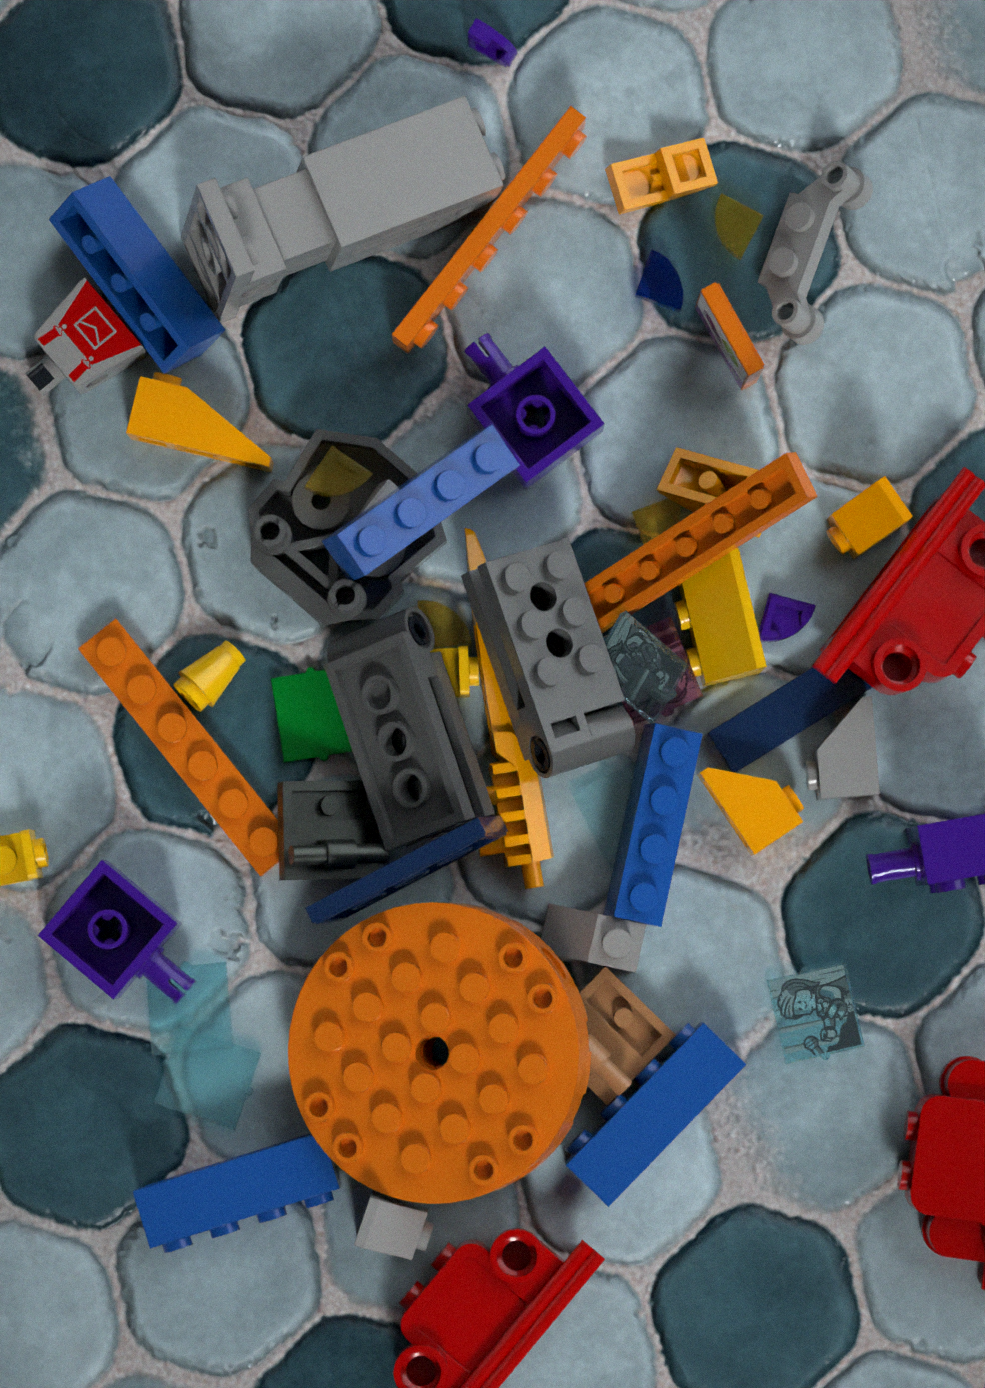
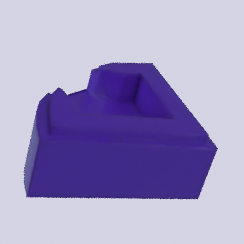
M475 18L468 31L469 47L504 67H510L518 53L514 45L498 31Z
M769 592L758 630L761 642H777L798 633L811 619L816 605Z

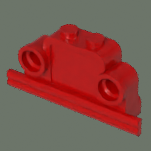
M963 467L948 488L933 500L820 648L822 653L812 664L813 668L834 684L838 682L848 668L876 691L885 695H897L908 692L917 687L922 681L937 683L952 674L960 679L977 658L971 652L982 637L985 639V522L969 510L985 488V482L975 476L969 469Z
M959 1056L950 1060L941 1071L939 1078L941 1094H928L922 1097L915 1107V1112L907 1111L903 1138L906 1141H911L909 1160L900 1161L897 1189L905 1190V1197L909 1205L920 1213L925 1214L921 1223V1235L924 1243L931 1251L944 1257L984 1262L981 1289L985 1290V1061L972 1056Z
M510 1228L503 1231L493 1241L491 1248L475 1239L465 1240L458 1244L456 1248L448 1242L430 1264L436 1272L428 1282L422 1285L417 1280L399 1301V1304L405 1309L401 1319V1331L411 1345L406 1347L396 1359L393 1371L396 1386L398 1388H499L599 1268L605 1258L582 1239L564 1261L533 1233L522 1228Z

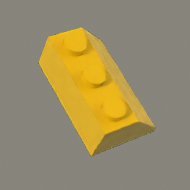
M738 547L679 584L682 600L674 602L680 630L689 629L693 648L686 649L690 674L692 678L700 676L702 687L756 675L767 667Z

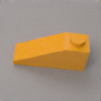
M154 372L152 379L140 376L126 434L131 440L272 473L274 465L272 458L188 387L181 386V378L161 372Z

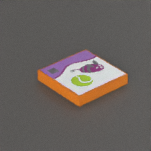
M714 282L700 290L695 308L741 390H744L757 383L765 364L720 284Z

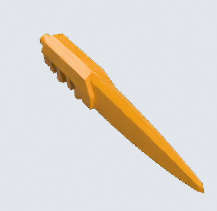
M464 528L467 572L478 569L477 566L485 563L486 559L475 532L472 529ZM471 607L491 755L499 760L489 764L488 771L489 777L492 780V786H486L492 805H496V816L502 817L508 829L507 835L478 849L479 856L504 853L505 868L521 866L525 889L543 887L544 882L540 861L553 858L554 853L541 777L534 771L529 760L524 761Z

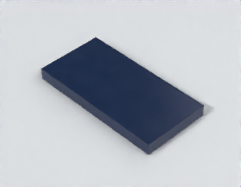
M501 816L477 817L305 907L312 924L342 921L507 835L508 829Z

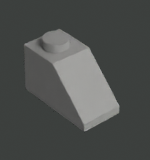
M872 696L858 699L813 751V761L805 762L807 789L816 790V800L869 797L880 794Z
M549 903L541 939L558 956L636 973L647 924Z
M373 1190L354 1245L363 1249L412 1260L416 1249L425 1252L434 1227V1223L426 1221L429 1209Z

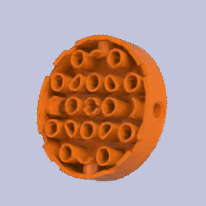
M429 902L394 907L377 913L346 931L330 945L308 974L298 995L289 1029L288 1065L292 1090L303 1120L316 1142L334 1163L358 1182L374 1191L409 1202L441 1204L473 1199L500 1190L534 1171L555 1151L571 1129L582 1097L586 1094L590 1075L591 1051H589L586 1010L576 984L563 962L540 937L521 923L488 910L485 907L465 903ZM439 1037L446 1042L449 1048V1056L444 1065L433 1060V1044L436 1041L435 1039Z

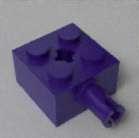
M486 333L478 338V344L488 357L484 355L475 341L464 350V353L470 357L490 383L485 392L467 405V414L479 430L490 425L494 426L520 466L511 472L526 490L601 434L605 423L545 346L521 365L513 367L492 340V336ZM531 409L535 414L544 411L546 413L544 416V427L539 429L535 424L529 427L526 426V411Z
M985 814L906 828L909 848L878 854H866L867 871L871 885L884 881L914 877L916 886L929 885L930 894L966 888L964 878L977 876L978 885L985 884Z
M102 859L37 935L113 1000L119 999L136 978L141 979L144 976L177 1005L186 994L171 982V979L186 991H189L196 982L194 978L187 975L163 954L165 951L163 946L182 923L108 860ZM118 918L121 923L117 929L121 933V937L119 939L109 938L104 941L101 936L104 934L105 929L100 923L103 919L113 921Z

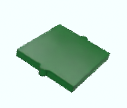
M309 667L306 669V673L271 678L284 763L317 757L322 761H327L330 755L353 752L326 670L315 671L314 668Z

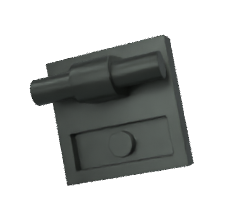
M362 780L277 782L279 881L361 879L378 870L379 863L388 862L389 850H385L383 843L378 844V826Z

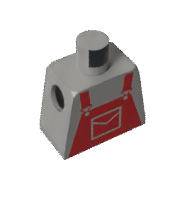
M84 277L35 332L33 338L47 356L25 374L43 396L65 378L82 395L142 361L148 354L140 342Z

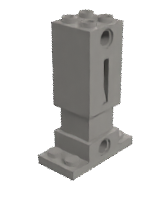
M462 96L303 156L296 173L252 189L248 177L221 188L216 178L197 184L181 233V239L211 310L219 322L224 323L236 318L240 306L276 293L284 276L325 261L329 272L487 212L504 186L502 181L505 180V172L498 155L495 152L490 153L483 138L486 135L485 124L477 108L471 109L466 97Z

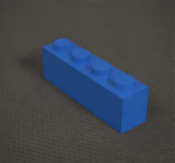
M111 176L73 191L49 218V221L164 374L200 357L225 331V328Z
M490 425L462 441L328 536L322 543L346 578L354 581L372 572L520 465L494 426Z
M657 723L644 724L603 915L662 927L703 734Z
M689 1022L684 1025L668 1043L674 1050L661 1063L653 1058L634 1078L639 1086L627 1098L622 1094L620 1096L617 1095L600 1112L605 1121L592 1134L585 1128L566 1147L565 1150L571 1155L565 1161L566 1166L608 1207L746 1065L705 1023L700 1022L695 1028Z
M309 1133L136 1188L132 1192L150 1249L162 1245L164 1253H168L192 1245L191 1236L209 1230L211 1237L216 1238L240 1230L238 1221L256 1215L258 1222L263 1223L287 1215L286 1205L304 1200L305 1207L311 1208L334 1200L332 1191L340 1189L341 1181L335 1163L319 1146L312 1134Z

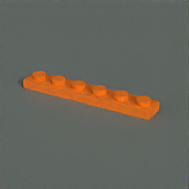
M572 106L569 107L392 333L394 344L408 354L415 344L422 349L428 343L439 327L434 320L445 306L453 310L461 301L469 288L464 282L472 271L477 269L481 273L485 270L498 252V249L493 246L504 231L511 235L526 217L528 211L523 206L534 193L541 197L551 186L558 175L552 169L563 155L571 159L580 149L587 138V135L582 132L586 122L584 115Z
M797 453L783 454L585 582L584 584L601 633L621 622L626 613L631 616L817 498L816 491Z
M115 618L81 645L78 650L259 876L262 877L279 863L278 819L134 639Z

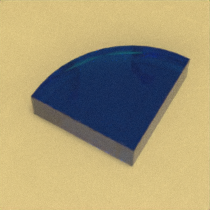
M652 249L635 297L680 313L684 298L680 277L668 258Z

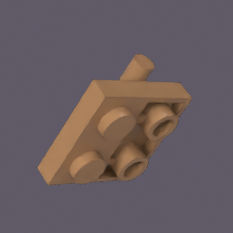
M604 966L579 993L588 1018L586 1024L589 1037V1051H591L590 1075L587 1086L608 1106L617 1095L620 1096L632 1084V1080L676 1034Z

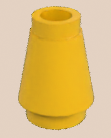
M225 640L220 646L215 647L179 671L180 678L173 685L177 692L194 709L201 712L207 705L211 707L215 705L246 659L233 644Z

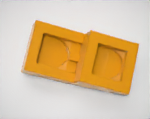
M705 138L662 147L653 154L612 163L605 168L619 215L687 196L718 184Z

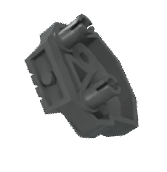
M316 429L285 481L273 479L248 508L252 533L250 562L262 575L322 626L349 620L379 621L383 619L405 594L401 582L447 543V539L440 522L372 572L354 581L346 578L331 555L329 557L328 576L304 557V555L327 550L322 541L359 515L379 483L389 479L399 487L417 474L415 470L381 441L373 437ZM319 493L327 494L330 497V504L324 510H317L312 506L314 496Z

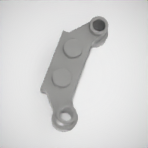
M841 161L828 163L824 167L821 177L799 194L789 193L758 279V283L768 291L773 306L772 317L774 321L781 325L782 331L787 337L800 345H807L816 341L824 329L822 314L808 304L806 297L838 208L843 206L848 210L859 209L870 200L873 192V184L868 176L858 168L848 167Z

